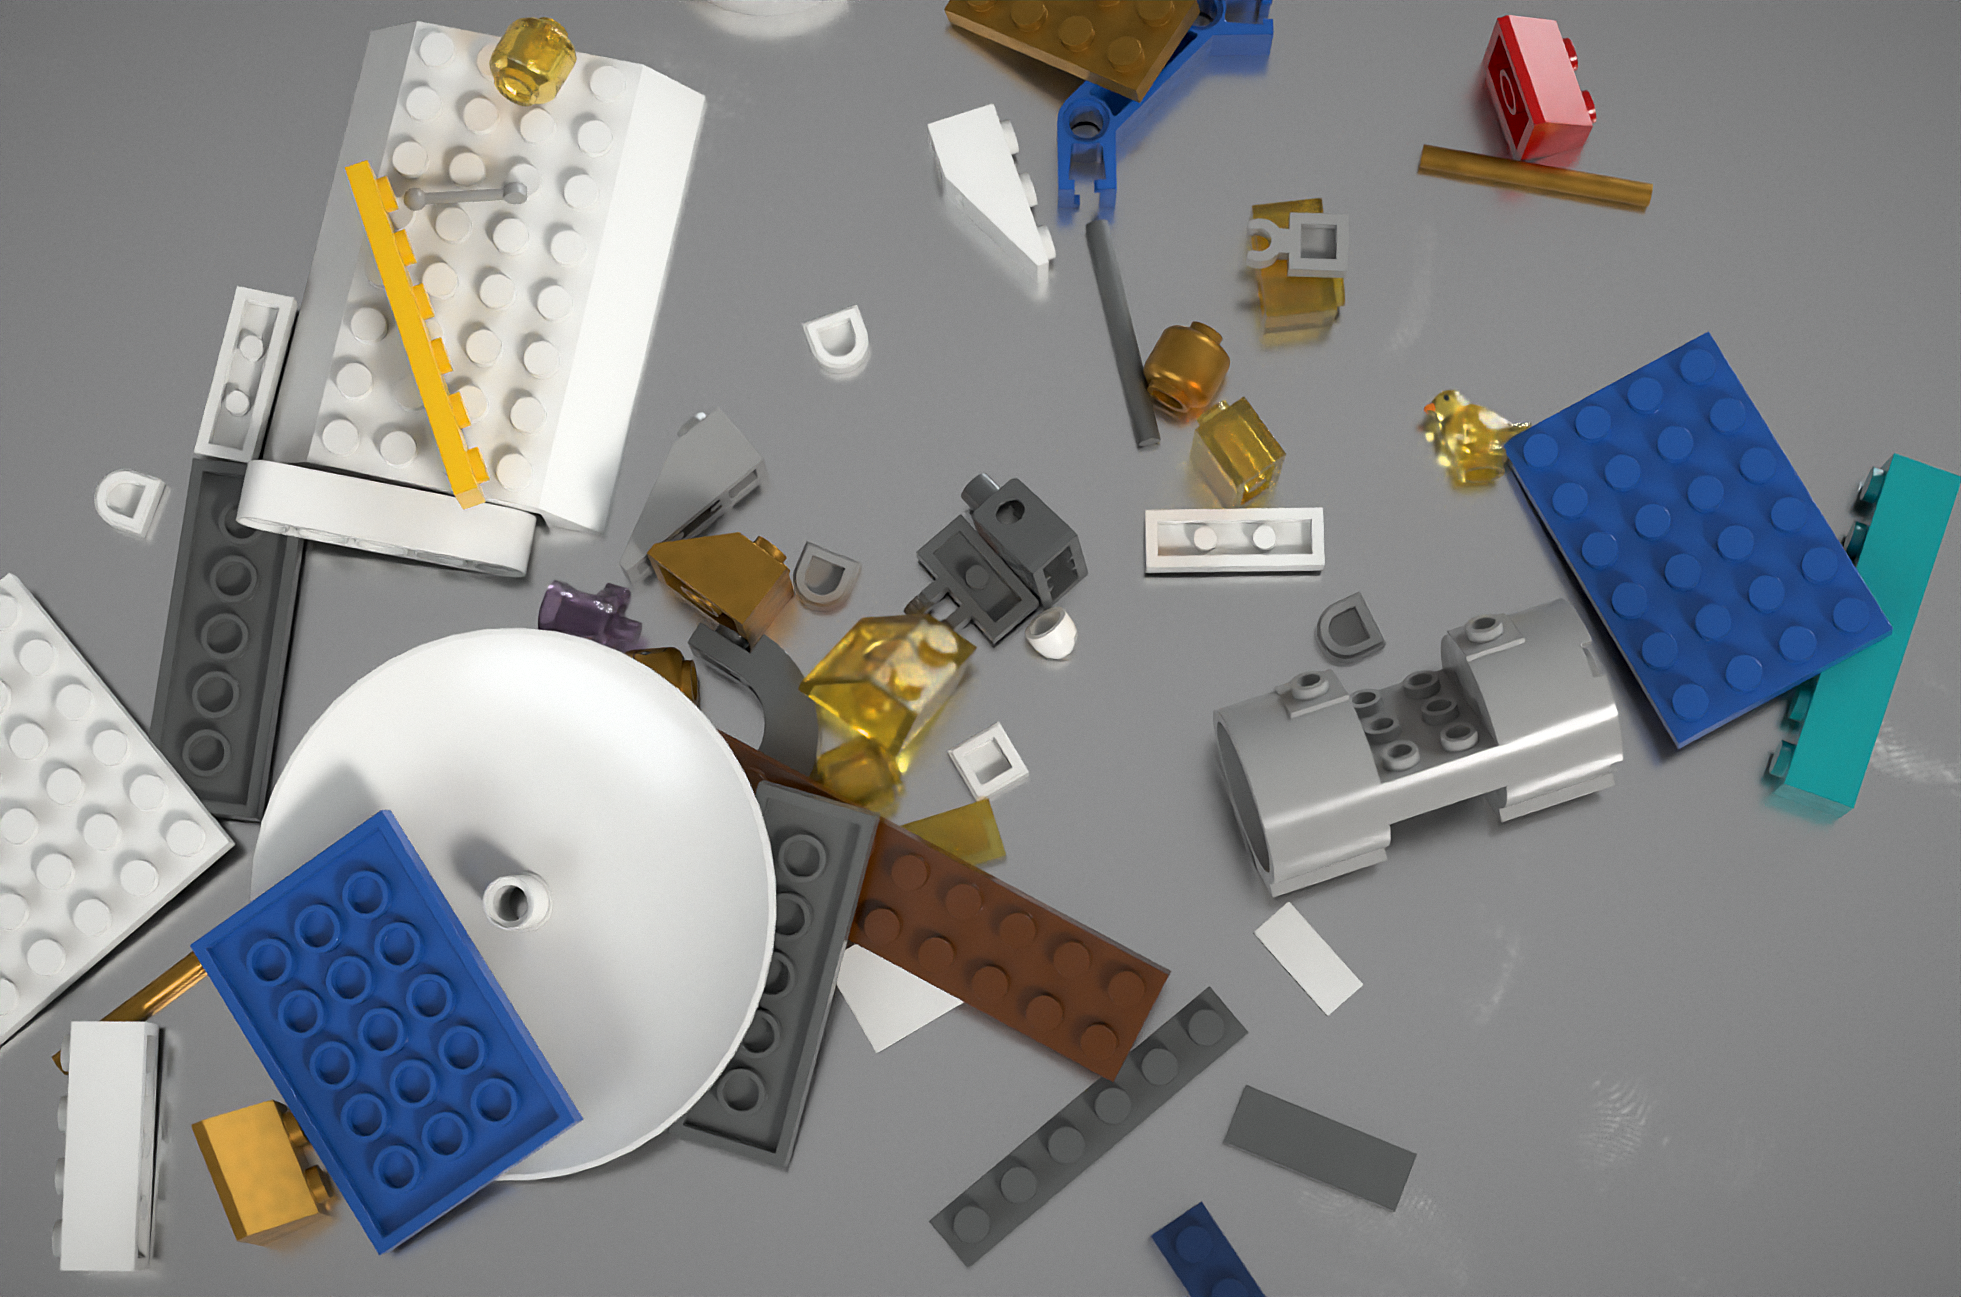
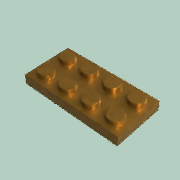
M950 0L944 8L949 22L1139 103L1200 13L1197 0Z

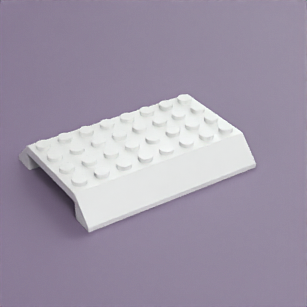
M421 21L371 31L262 460L319 471L324 470L454 496L345 170L347 166L368 160L377 178L387 175L396 197L399 209L389 212L394 230L397 232L405 229L411 242L417 263L409 265L407 268L413 286L423 283L431 301L435 317L425 320L431 340L439 337L443 339L453 367V371L443 374L449 393L453 394L460 391L472 424L462 429L468 449L479 447L490 477V481L480 484L486 500L485 503L539 513L543 516L547 525L604 536L705 107V96L643 64ZM513 182L522 183L527 187V201L522 204H510L505 202V200L427 204L418 211L410 210L404 204L405 192L414 187L420 188L425 193L504 188L506 184Z

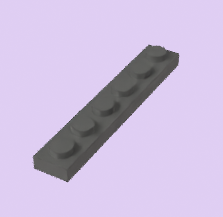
M1210 986L1207 987L1128 1054L1114 1082L1101 1076L929 1220L930 1224L969 1270L1247 1036L1249 1032Z

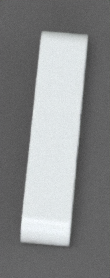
M251 460L247 463L236 521L242 525L263 531L492 575L518 578L526 575L536 517L522 510L489 503H482L463 510L456 497L272 461Z

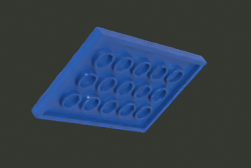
M1709 331L1500 443L1503 455L1678 749L1892 635L1893 627Z
M381 810L190 945L379 1256L389 1253L584 1120L391 810Z

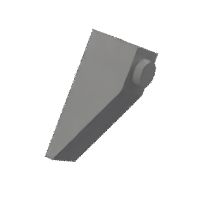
M719 406L708 415L704 412L694 415L677 432L679 439L671 446L619 561L625 577L632 585L653 568L647 552L654 543L689 539L768 473L764 458Z

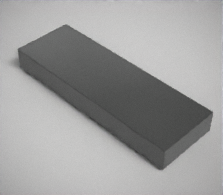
M1245 1085L1223 1140L1224 1144L1391 1212L1396 1211L1417 1156L1416 1153L1248 1085Z

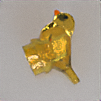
M1444 390L1438 393L1432 402L1424 407V412L1429 414L1438 424V435L1442 444L1453 451L1451 460L1452 465L1457 468L1458 479L1468 483L1489 482L1502 477L1505 474L1504 463L1508 459L1507 452L1503 446L1515 435L1532 427L1531 422L1510 423L1484 407L1469 403L1456 390Z

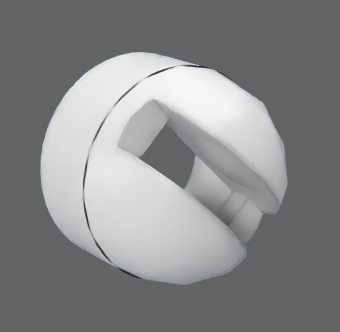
M1053 607L1040 613L1029 623L1025 630V637L1033 648L1044 657L1050 659H1060L1070 654L1078 635L1073 620L1062 607Z

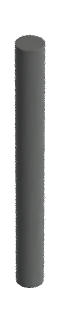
M1105 219L1095 220L1085 225L1137 443L1138 446H1148L1159 442L1161 438L1151 397L1147 391V380L1143 372L1144 368L1108 221Z

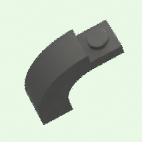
M700 622L687 642L692 654L745 686L755 695L763 707L765 727L758 751L816 780L822 750L820 720L812 692L797 664L784 649L765 634L762 635L752 652L749 653L745 650L749 642L732 629L719 624L714 631Z

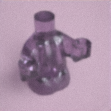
M554 580L545 592L540 606L538 630L557 631L590 639L602 645H606L612 638L636 645L642 632V622L620 616V610L623 611L626 608L624 604L625 599L630 597V589L608 582L605 588L595 595L577 590L566 582Z

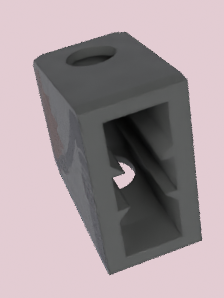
M982 473L966 485L962 491L961 499L974 511L971 517L976 531L1037 598L1039 607L1043 611L1053 606L1088 574L1078 534L1018 478L1010 479L1000 487L987 473Z

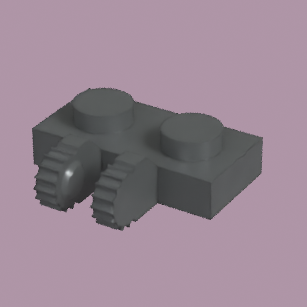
M960 514L916 551L917 558L936 579L906 605L903 612L911 621L917 620L925 616L948 592L960 607L932 629L931 634L927 638L935 648L941 647L957 635L971 619L995 644L1039 606V601Z

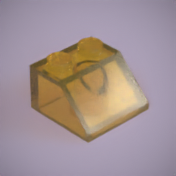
M929 613L862 617L804 678L798 690L896 758L955 692L977 647Z

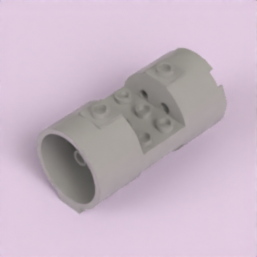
M1558 598L1509 615L1501 613L1498 615L1485 614L1476 616L1467 621L1464 626L1448 630L1447 635L1442 637L1441 670L1435 672L1429 670L1417 671L1405 677L1403 682L1383 689H1362L1349 695L1331 668L1322 672H1303L1295 676L1291 682L1274 687V691L1214 710V732L1227 784L1243 831L1254 855L1257 870L1272 897L1386 861L1388 859L1385 847H1388L1391 841L1390 824L1482 794L1500 821L1505 822L1614 786L1613 772L1618 771L1615 763L1623 760V744L1618 714L1606 674H1599L1590 651L1587 648L1582 649L1583 646L1591 644L1592 639L1571 604L1563 598Z

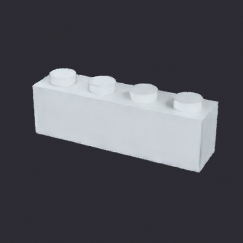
M71 1021V1034L64 1035L61 1044V1066L63 1071H69L68 1096H62L59 1102L58 1127L61 1133H66L65 1158L58 1159L55 1170V1188L58 1195H63L62 1220H56L52 1233V1250L55 1257H60V1270H149L159 1024L148 1022Z

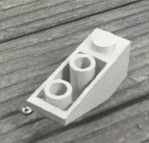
M994 103L927 124L928 144L946 196L1037 283L1048 280V260L1056 258V253L1046 224L1036 227L1030 207L1037 205V198L1028 172L1018 174L1012 155L1019 153V147L1010 120L1007 119L1000 122Z

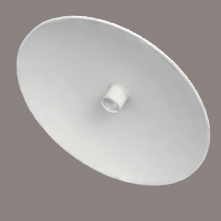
M528 628L482 629L434 640L386 661L360 678L333 701L309 728L298 744L273 789L262 819L255 848L250 902L379 811L391 810L584 1119L496 1180H536L564 1176L596 1167L635 1150L666 1130L689 1111L707 1092L736 1053L759 1004L773 953L776 924V879L770 841L760 806L745 772L728 743L707 716L686 695L653 669L618 650L590 639L548 630ZM516 887L524 891L528 902L526 912L521 918L514 915L509 902L511 893Z

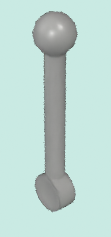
M513 182L506 184L504 188L429 193L414 187L405 192L404 204L413 211L421 210L427 204L505 200V202L510 204H522L527 201V187L522 183Z

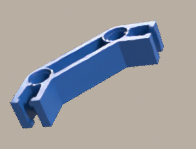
M1197 0L1199 10L1210 15L1213 22L1205 26L1191 25L1140 103L1087 80L1075 90L1059 109L1057 118L1058 208L1080 207V195H1075V180H1069L1070 166L1074 162L1083 164L1100 163L1103 179L1094 181V193H1099V208H1115L1117 193L1116 148L1210 56L1270 55L1274 35L1273 19H1263L1262 24L1232 23L1225 20V14L1258 11L1259 17H1269L1272 0ZM1088 121L1096 124L1101 131L1094 137L1082 138L1074 134L1071 128L1078 122Z

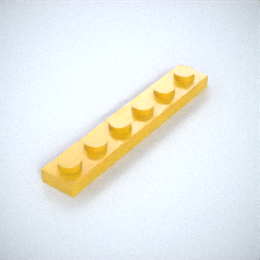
M368 160L347 166L345 170L454 496L463 510L485 503L486 500L480 484L490 481V477L479 447L471 449L467 447L462 429L472 425L460 391L453 394L449 393L443 374L453 371V367L442 337L431 340L425 320L435 317L434 310L424 284L420 283L413 286L407 266L415 264L417 261L406 230L403 229L397 232L394 230L389 212L398 210L399 207L387 175L377 178Z

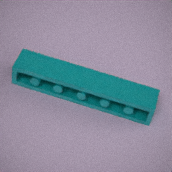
M1896 453L1880 469L1876 467L1871 468L1860 500L1869 503L1863 522H1853L1843 548L1847 555L1851 557L1852 563L1893 627V632L1889 637L1810 678L1807 687L1801 684L1798 686L1788 711V718L1796 721L1789 742L1784 740L1779 742L1769 769V774L1777 776L1772 794L1839 818L1854 809L1961 484V476Z

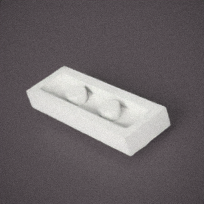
M237 286L194 453L199 458L245 464L251 460H258L298 307L294 297Z
M1323 507L1145 510L1146 573L1320 571L1325 566Z

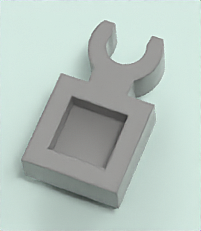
M1290 212L1288 229H1281L1268 219L1257 218L1248 221L1246 236H1262L1267 239L1270 246L1263 251H1247V266L1260 269L1271 266L1276 260H1287V276L1347 277L1349 214Z

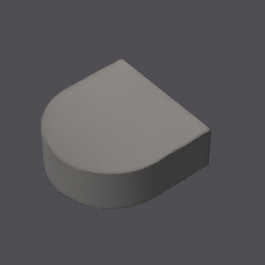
M806 541L793 573V585L797 597L805 606L815 611L825 612L840 607L846 602L852 592L862 568L861 562Z
M1360 591L1328 606L1322 612L1316 624L1315 639L1319 649L1326 657L1336 662L1351 663L1383 649L1386 645Z

